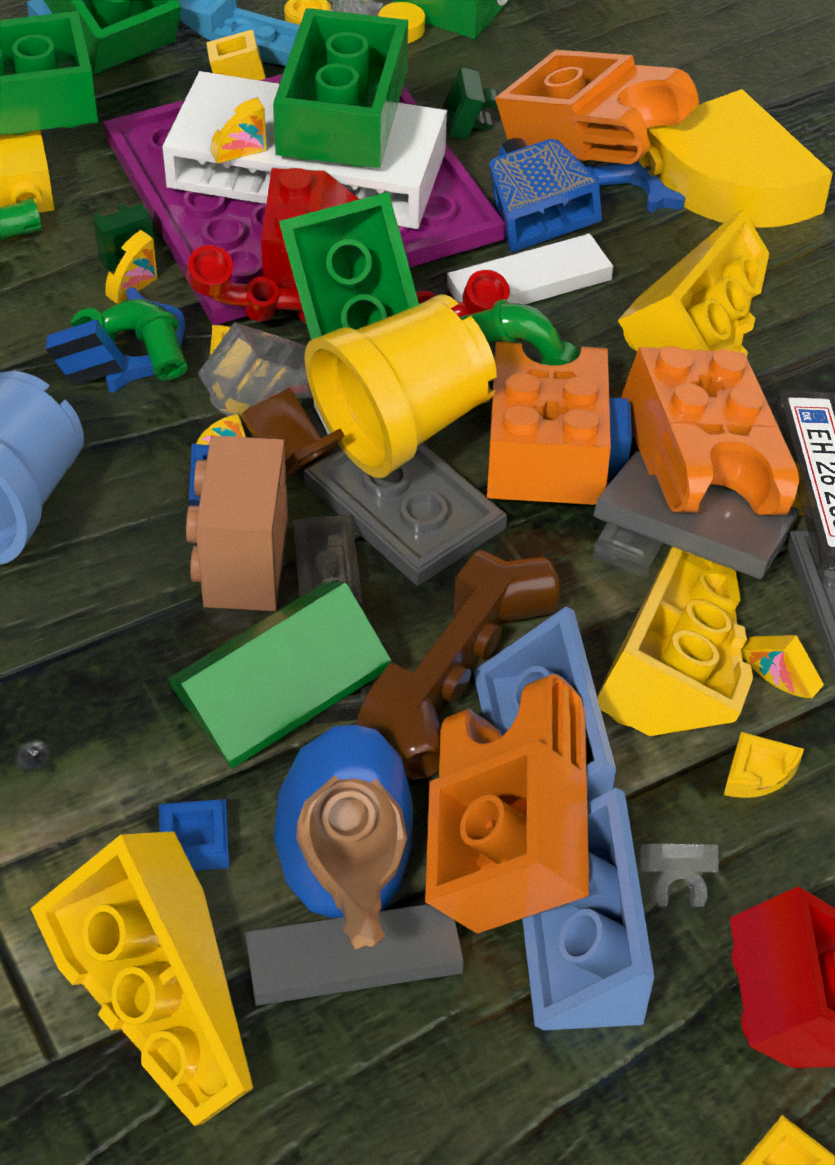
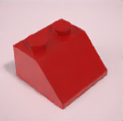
M271 168L261 235L263 277L272 279L278 287L297 289L279 221L356 201L359 198L324 170Z
M797 886L730 917L734 944L731 951V959L739 978L743 1004L741 1026L748 1040L749 1047L790 1068L835 1067V908Z

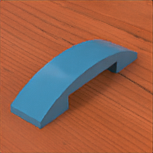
M178 0L182 6L179 19L206 39L213 41L253 29L262 62L286 66L300 25L237 8L236 0Z

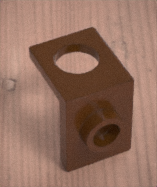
M287 388L244 410L241 414L243 421L254 438L284 439L286 477L326 457L345 437L340 428L320 438L291 388Z

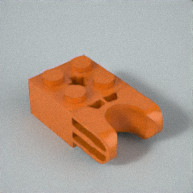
M569 50L553 51L495 97L507 140L521 138L530 146L548 139H556L580 162L594 160L620 164H632L650 150L651 146L647 128L679 124L690 116L699 105L695 84L688 73L681 69L635 65L633 55Z
M496 341L495 364L497 377L493 379V390L496 391L494 397H492L487 498L596 505L598 497L606 489L611 449L608 348L582 346L579 357L572 363L550 366L537 363L528 358L523 351L522 343Z
M673 346L664 348L639 347L621 398L628 399V403H631V430L649 475L657 476L669 509L676 513H699L700 501L709 485L714 484L735 490L745 498L754 513L758 515H787L799 485L798 470L745 353L727 349L706 351L681 349Z
M555 673L525 685L521 693L518 714L512 726L503 736L497 728L469 708L445 718L440 732L439 778L430 781L425 902L478 934L588 897L586 722L583 702L578 693L567 681Z

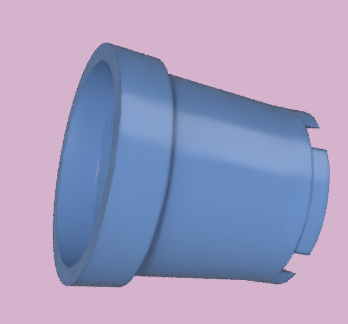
M19 371L0 372V565L10 562L23 550L40 523L43 505L64 474L72 466L84 446V433L81 422L75 410L66 399L59 405L45 392L50 385L38 377Z

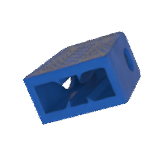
M512 138L501 146L499 157L493 158L489 163L493 198L497 212L505 222L504 235L511 253L602 221L598 179L560 141L548 139L528 146L523 139Z

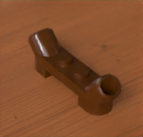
M480 549L476 551L455 577L454 619L415 671L412 673L390 662L368 692L361 706L357 725L376 729L402 757L408 780L426 779L434 776L439 771L441 726L438 715L448 701L454 704L461 698L469 683L471 669L479 658L487 660L493 654L499 643L503 625L510 621L552 614L558 606L560 597L559 578L552 561L541 555L508 562L485 550Z

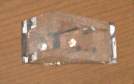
M234 322L198 372L199 377L211 394V403L227 416L241 415L244 410L287 388L292 389L297 399L313 398L305 369V349L307 345Z

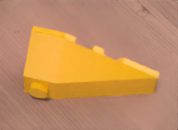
M744 209L730 217L642 293L619 318L618 322L623 328L625 340L633 350L637 351L639 347L664 348L668 346L706 351L727 349L745 353L747 357L748 351L742 346L743 336L745 333L752 331L754 327L755 317L749 312L752 298L761 294L770 253Z
M671 546L597 695L601 711L607 713L619 724L631 726L648 736L733 723L737 720L750 689L753 674L751 664L743 662L741 650L747 641L745 627L738 625L735 609L740 602L736 570Z
M174 831L119 835L30 908L59 971L72 985L82 984L102 1007L98 1013L99 1017L112 1031L122 1029L141 1051L142 1066L194 1126L206 1123L253 1089L204 890Z

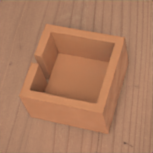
M211 435L207 460H197L194 490L195 496H200L199 506L190 505L188 508L186 537L188 543H197V546H193L191 556V581L201 583L203 607L276 611L288 525L284 439Z

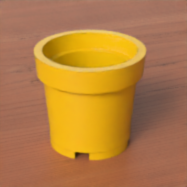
M444 294L436 295L417 306L357 330L349 327L337 329L312 339L306 346V375L313 398L326 426L331 433L341 428L345 437L338 445L356 466L372 477H386L411 460L416 453L418 445L473 408L494 397L496 390H488V382L497 377L496 364L490 346L472 316L461 320L451 309L459 303L450 296Z

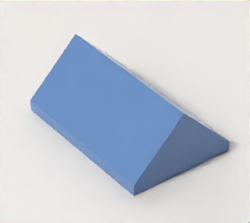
M566 606L475 669L473 673L483 718L497 728L502 736L512 726L518 714L521 693L525 685L555 673L574 688L581 697L585 710L588 803L613 789L616 767L574 610Z
M616 787L587 803L589 896L522 918L535 1027L542 1030L644 1024L654 981V971L625 792Z

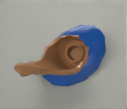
M359 725L334 726L299 750L278 792L274 841L285 882L311 912L333 919L344 917L346 923L343 931L348 936V943H352L355 950L367 947L376 948L379 942L384 940L386 936L381 928L378 915L400 891L412 851L413 801L402 757L376 729Z

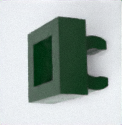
M460 67L442 105L443 110H447L446 126L448 136L467 141L473 127L478 130H490L492 127L490 113L481 110L484 108L498 110L495 97L500 93L492 88H482L478 71Z
M142 203L132 207L125 204L118 205V212L102 217L100 213L93 214L99 261L107 272L116 271L126 253L121 249L122 246L138 231L142 230L152 237L154 241L152 217Z

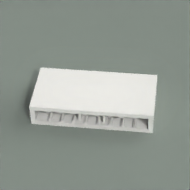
M199 71L163 144L167 188L266 204L271 168L324 170L359 199L389 192L398 226L419 228L445 154L447 110L398 103L380 168L355 167L349 164L318 160H300L298 158L275 155L273 101L279 87L278 83ZM258 97L265 108L267 151L217 164L211 154V141L217 129L221 131L229 119L236 114L234 109L238 105Z

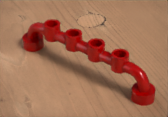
M204 245L191 253L188 259L187 281L196 292L223 304L243 306L245 314L254 321H267L273 317L276 309L297 311L299 318L307 324L296 288L278 287L272 279L267 277H256L248 284L231 283L233 261L227 251L215 245ZM479 270L469 277L462 294V302H458L459 304L451 309L458 317L494 307L496 301L501 299L508 300L510 294L508 282L501 274L495 271ZM429 291L416 293L419 304L436 296ZM261 297L267 301H259L256 298Z

